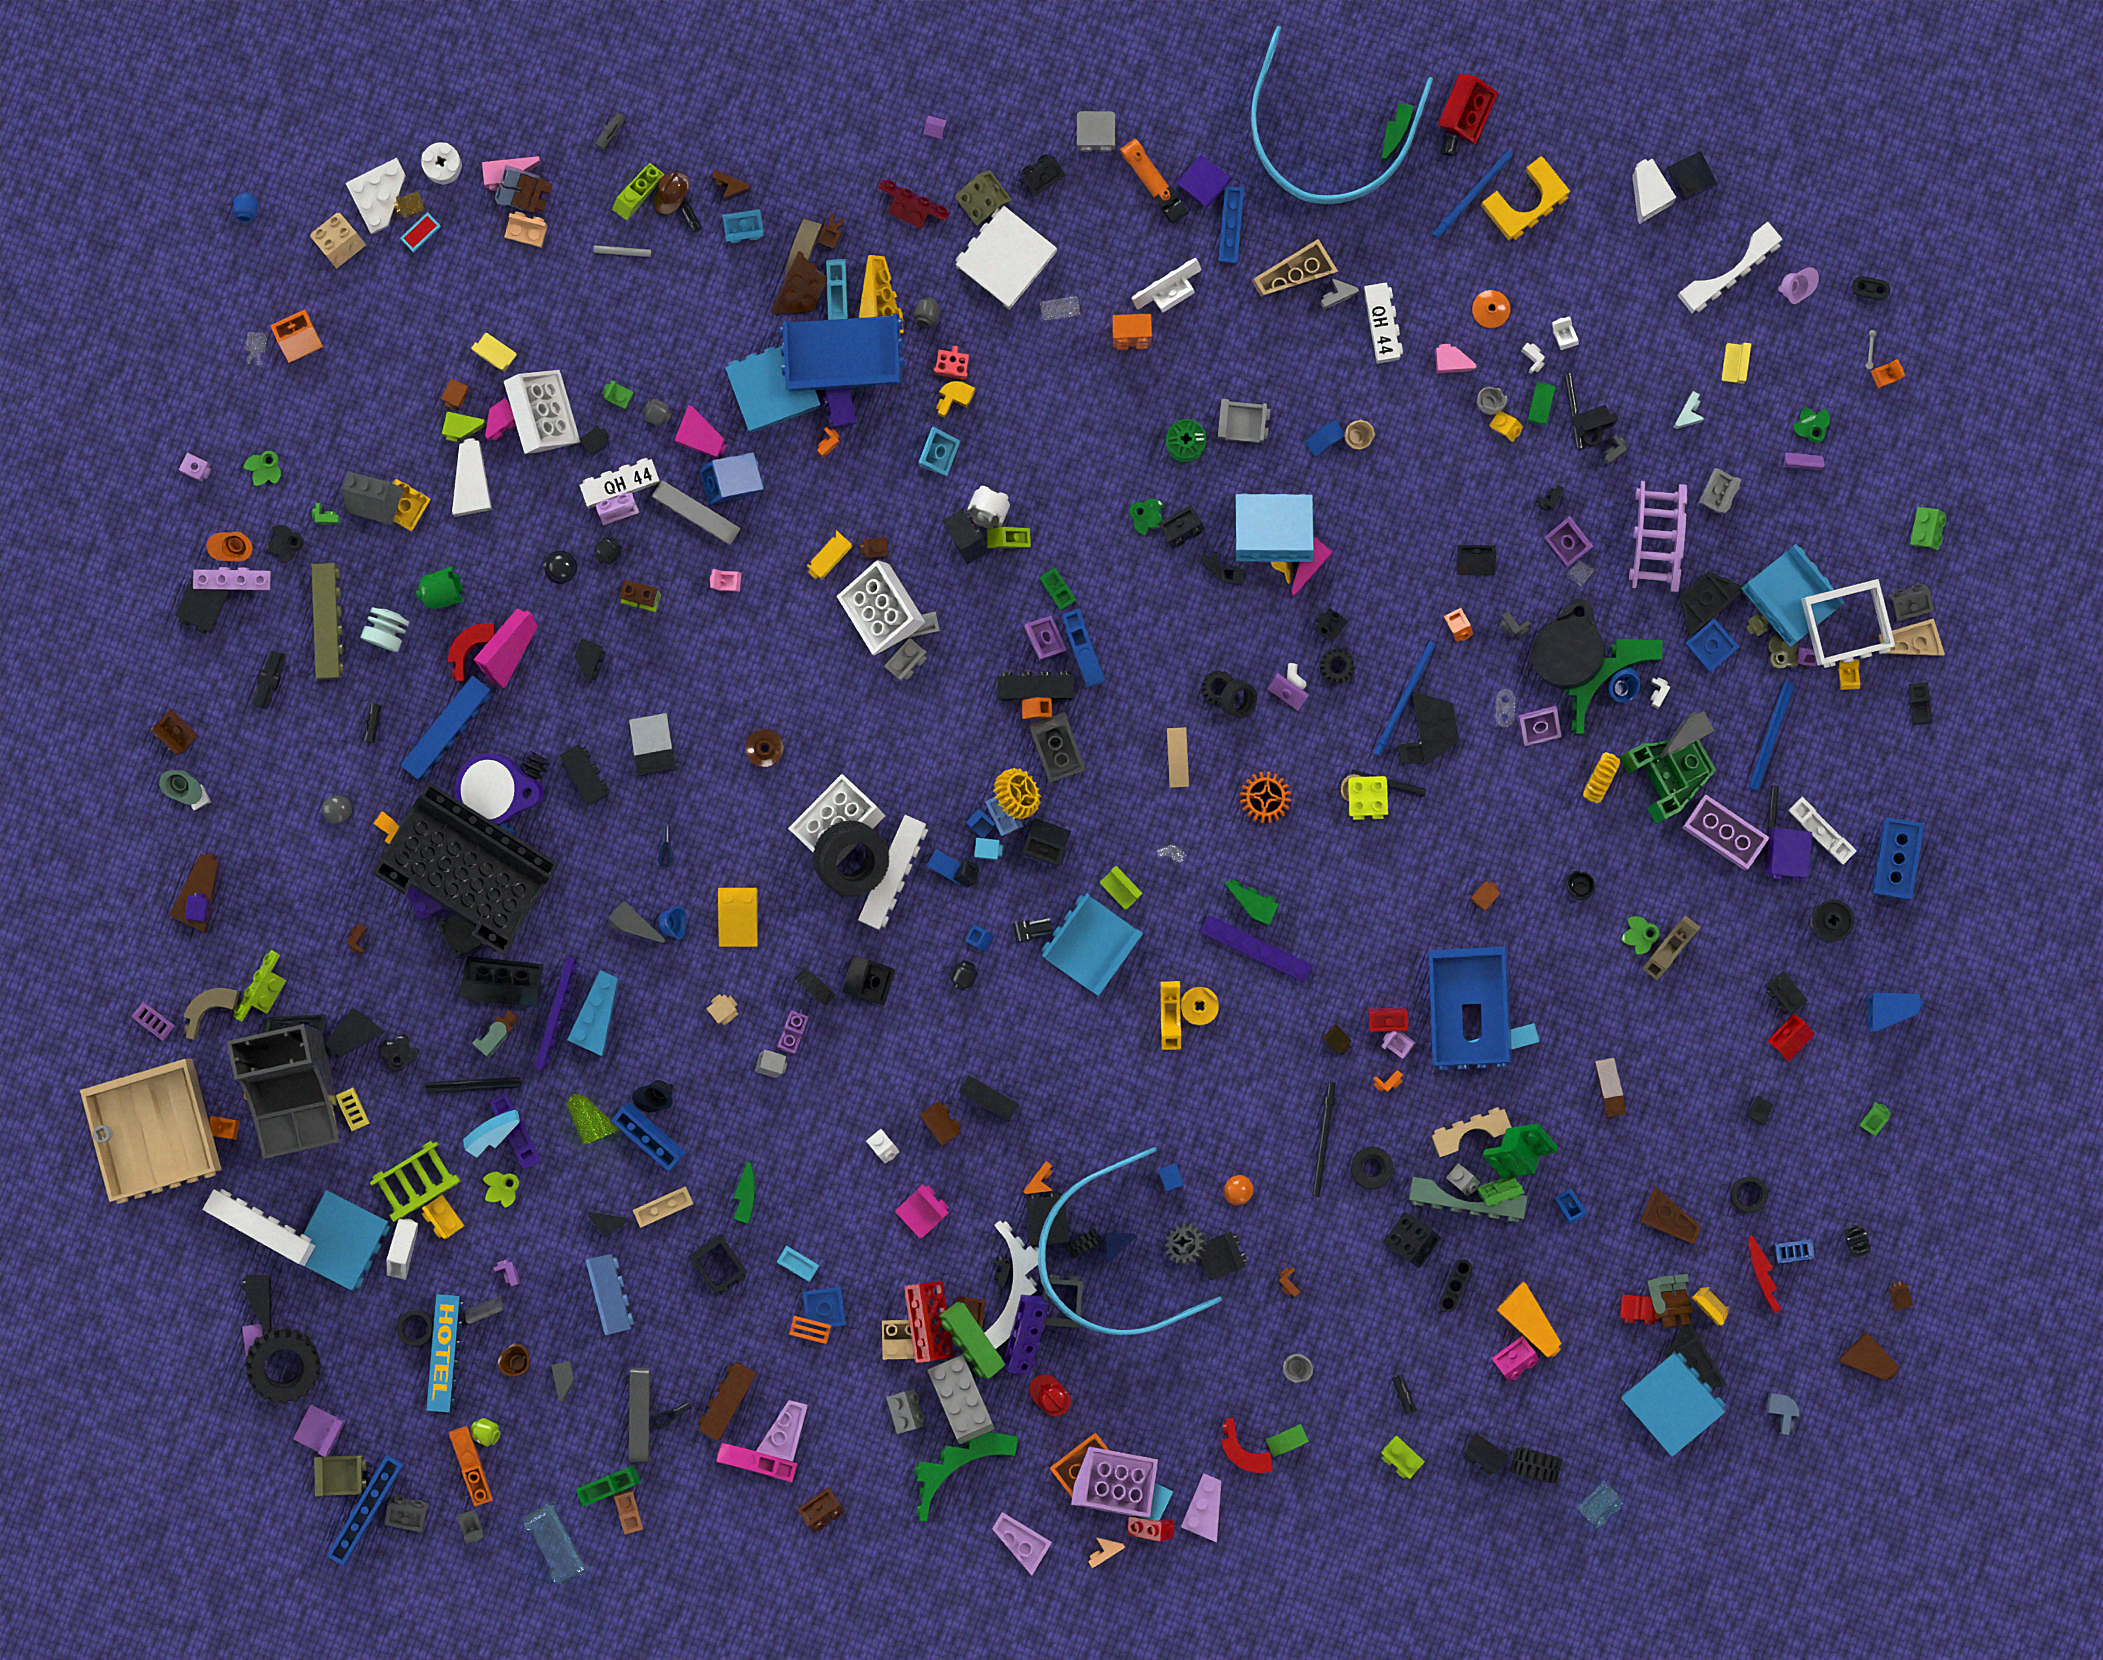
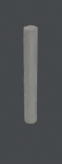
M594 245V253L651 257L650 249Z

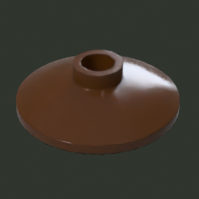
M759 729L753 732L748 737L745 745L748 759L760 767H769L776 764L782 757L784 750L782 739L776 732L770 729ZM763 745L768 746L767 752L761 751Z

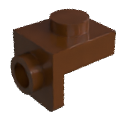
M362 924L355 925L349 933L351 937L347 941L351 945L349 949L356 954L360 952L366 953V950L358 945L368 930Z

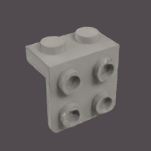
M1102 111L1078 112L1077 150L1082 152H1091L1092 150L1110 152L1115 150V113Z

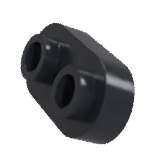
M1857 277L1851 286L1855 295L1876 300H1883L1890 293V286L1886 281L1870 277ZM1858 284H1863L1864 290L1858 289ZM1877 288H1882V289H1883V293H1882V294L1877 293V290H1876V289H1877Z

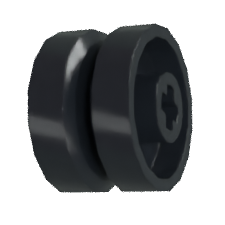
M1830 899L1820 903L1813 909L1809 918V926L1817 939L1825 943H1834L1845 939L1851 933L1855 918L1851 908L1846 903ZM1832 918L1834 920V924L1832 925V923H1829L1828 919Z

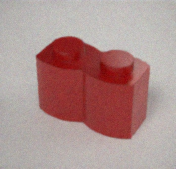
M1621 1295L1619 1318L1624 1319L1625 1323H1635L1636 1320H1643V1324L1655 1325V1321H1660V1319L1655 1317L1657 1312L1654 1309L1652 1297Z

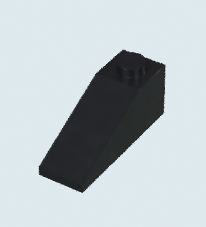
M245 1275L246 1279L242 1281V1289L246 1291V1296L264 1331L269 1333L272 1331L271 1275Z

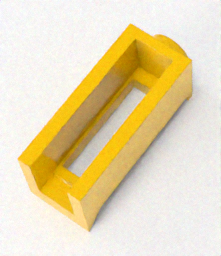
M836 530V538L833 537L812 559L811 565L807 564L809 568L808 573L814 579L819 577L822 580L853 547L852 544Z

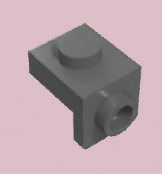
M476 1509L457 1515L465 1543H475L484 1538L483 1527Z

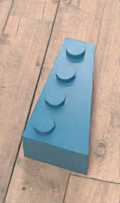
M600 970L567 1039L602 1057L605 1054L619 984L618 978Z

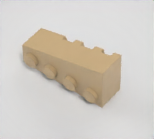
M1319 239L1251 281L1260 296H1265L1334 274L1338 270Z

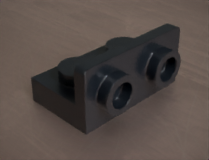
M1051 154L1040 156L1037 159L1038 162L1024 167L1019 174L1034 197L1066 176L1055 157Z
M1192 505L1158 524L1171 548L1182 546L1186 540L1197 537L1204 531L1203 523Z
M1784 971L1765 985L1767 987L1765 991L1772 999L1775 998L1780 1003L1778 1007L1784 1014L1792 1015L1808 1001Z

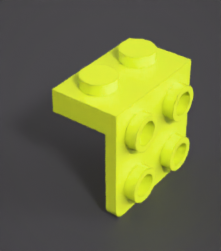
M1384 776L1349 778L1348 816H1353V820L1364 819L1366 815H1372V819H1384V815H1388L1387 778Z

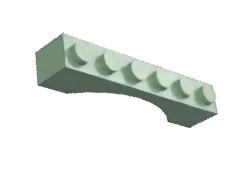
M1412 1177L1408 1200L1412 1201V1205L1423 1206L1424 1203H1429L1431 1208L1443 1209V1206L1451 1207L1450 1211L1462 1213V1209L1470 1210L1469 1214L1481 1216L1482 1212L1488 1213L1490 1218L1500 1219V1216H1506L1508 1221L1519 1222V1219H1524L1527 1196L1520 1195L1519 1198L1514 1200L1506 1199L1501 1201L1500 1205L1491 1207V1205L1487 1206L1485 1202H1467L1456 1199L1441 1190L1433 1180Z

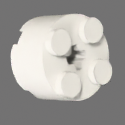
M448 143L432 144L422 154V168L427 177L433 182L443 185L449 184L459 176L462 168L461 158L457 151ZM443 160L444 162L443 167L439 165V161Z
M980 486L973 494L966 515L969 513L974 518V523L984 528L1001 527L1010 507L1009 497L1004 493L991 491L986 486Z

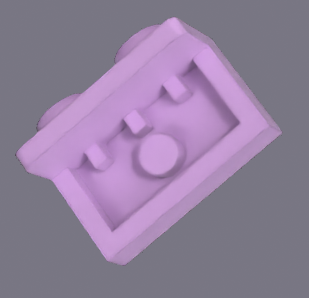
M631 491L595 504L603 525L639 513Z

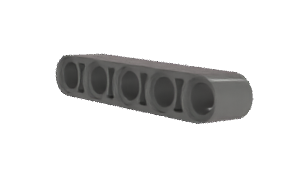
M630 1367L629 1462H649L650 1367Z

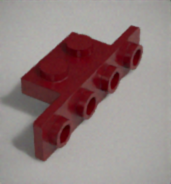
M883 179L878 185L879 189L894 196L887 213L919 229L923 228L929 214L943 221L950 217L951 212L947 211L944 206L935 205L929 199L919 197L907 188L898 187L891 180Z

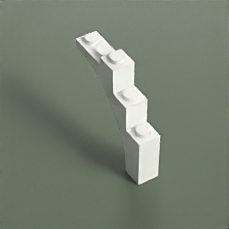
M999 1221L994 1226L1006 1239L1010 1248L1013 1261V1284L1004 1311L994 1325L984 1333L995 1349L1010 1338L1021 1294L1032 1295L1037 1291L1035 1288L1037 1286L1036 1282L1031 1276L1027 1278L1025 1275L1038 1265V1248L1029 1246L1024 1250L1022 1247L1025 1244L1018 1236L1016 1238L1013 1237L1010 1233L1013 1229L1006 1221L1004 1223Z

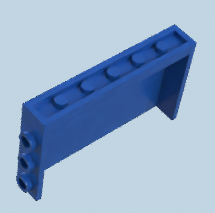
M893 313V316L792 323H789L787 320L783 321V326H780L781 338L784 337V345H781V355L785 359V364H782V375H785L786 390L792 392L902 384V368L905 367L904 356H901V349L904 348L903 337H900V330H903L902 318H899L897 313Z

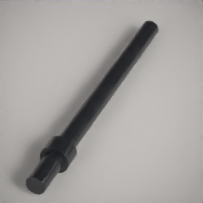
M1328 1082L1327 1094L1323 1102L1325 1108L1312 1192L1314 1197H1320L1332 1107L1335 1106L1336 1099L1334 1098L1335 1082Z

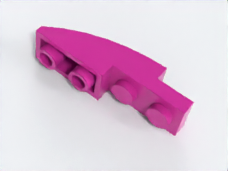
M721 1443L716 1462L788 1482L793 1481L797 1463L725 1443Z

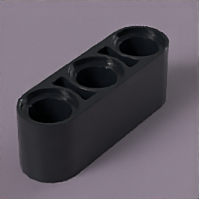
M1458 1260L1453 1266L1438 1303L1439 1308L1443 1312H1452L1457 1307L1472 1271V1265L1468 1260ZM1462 1262L1468 1266V1271L1464 1274L1458 1271V1265ZM1453 1280H1457L1460 1283V1289L1456 1292L1450 1288V1283ZM1446 1298H1450L1453 1301V1306L1450 1309L1443 1307L1442 1303Z

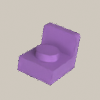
M508 1259L497 1262V1267L493 1268L494 1271L506 1269L504 1273L506 1283H510L511 1286L519 1285L520 1280L514 1262H508Z

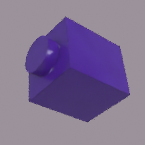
M193 893V896H188L185 919L207 922L210 899L205 898V894Z

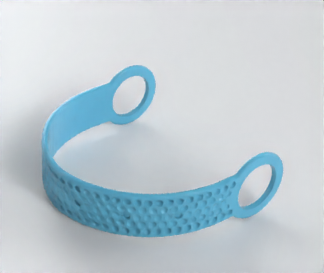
M1277 26L1269 45L1252 101V136L1263 166L1283 189L1307 202L1336 204L1355 200L1369 194L1386 182L1405 158L1412 143L1433 78H1428L1408 139L1401 153L1383 175L1369 185L1353 192L1339 195L1310 194L1290 184L1275 170L1263 151L1257 131V103L1280 36L1281 26Z
M1156 1147L1093 1173L1076 1183L1056 1202L1042 1228L1038 1246V1268L1044 1290L1059 1310L1076 1323L1088 1329L1112 1335L1146 1333L1165 1327L1222 1301L1221 1297H1216L1144 1328L1116 1330L1095 1325L1076 1315L1059 1299L1050 1285L1045 1261L1046 1243L1052 1222L1062 1205L1075 1191L1089 1181L1156 1152Z

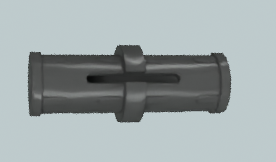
M616 112L608 125L603 127V132L594 144L604 150L612 137H616V132L626 119Z

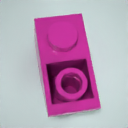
M506 398L489 410L485 434L489 441L499 439L503 435V431L507 428L511 430L516 426L511 405Z

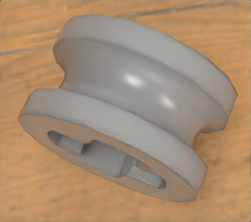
M107 1125L97 1126L93 1131L94 1139L100 1143L108 1142L113 1135L112 1129ZM104 1129L106 1137H102V1135L99 1134V1132L103 1131Z

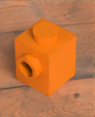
M1036 697L1022 700L1023 719L1039 720L1051 718V698Z

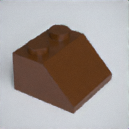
M938 1101L919 1115L943 1147L961 1134L959 1129L962 1127L956 1118L951 1120L948 1115L950 1110L945 1103L940 1104Z

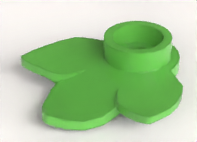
M265 451L261 455H253L248 458L243 466L246 470L253 471V483L255 486L263 485L268 480L276 484L281 477V470L278 467L279 458L273 451ZM269 457L273 459L271 464L266 463V459Z
M1634 916L1628 918V924L1631 929L1624 933L1621 940L1628 945L1635 946L1636 954L1648 952L1651 944L1659 938L1660 931L1658 927L1654 924H1648L1642 917ZM1648 930L1653 931L1652 937L1646 935Z

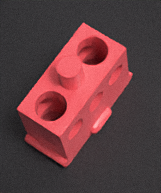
M952 346L951 352L939 350L934 374L966 380L969 355L958 353V346Z

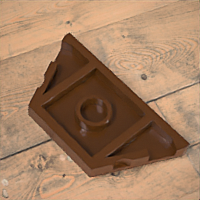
M798 251L771 308L772 314L813 312L827 283V277L821 271H818L816 266L809 262L800 251Z

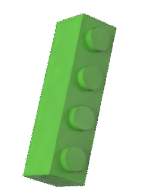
M956 1302L939 1316L943 1321L941 1322L943 1328L951 1333L953 1336L952 1341L963 1350L962 1355L974 1366L973 1371L978 1377L989 1379L1006 1365L964 1303Z

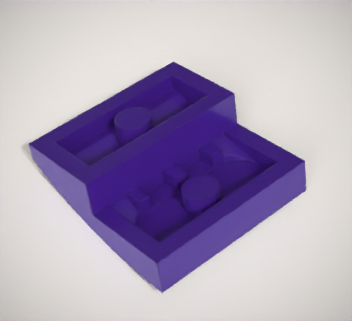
M1200 155L1176 184L1190 194L1194 200L1208 208L1232 179L1212 162Z

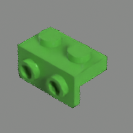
M1918 507L1910 544L1938 550L1943 539L1942 530L1946 524V514L1939 509Z

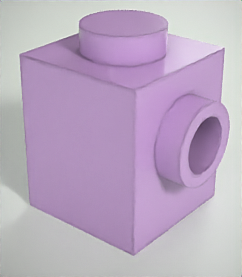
M189 453L186 454L179 468L182 473L203 482L204 478L207 479L211 472L208 462Z

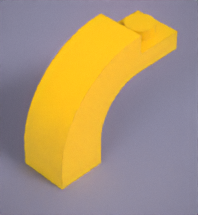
M1180 981L1161 982L1162 1050L1181 1049Z

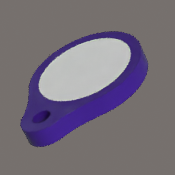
M483 753L469 759L460 769L455 782V798L499 826L509 822L521 812L538 806L543 801L544 789L539 782L526 775L510 758L501 754ZM530 788L532 790V797L528 799L525 793Z

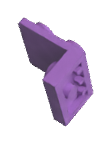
M310 1405L294 1436V1440L319 1452L318 1454L328 1457L345 1421Z

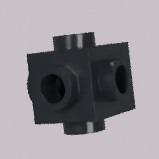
M1329 608L1326 613L1321 612L1316 619L1318 624L1314 630L1333 643L1348 621L1340 616L1339 613Z

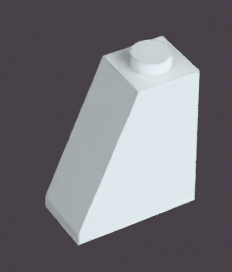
M411 1219L398 1220L387 1257V1276L404 1280L407 1278L418 1232V1223Z

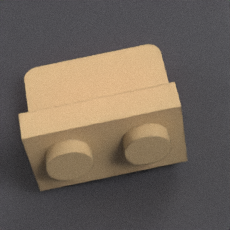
M341 213L333 215L310 235L336 269L366 246Z

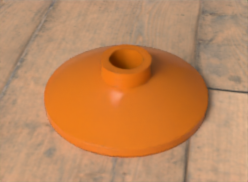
M1484 291L1474 300L1472 313L1475 320L1481 326L1496 328L1507 321L1510 315V303L1498 291ZM1489 305H1494V306H1495V310H1494V311H1490V310L1488 309V306H1489Z

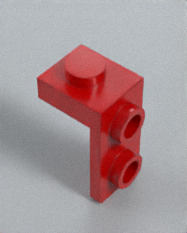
M1130 1516L1128 1535L1160 1542L1173 1539L1174 1519L1166 1518L1156 1521Z

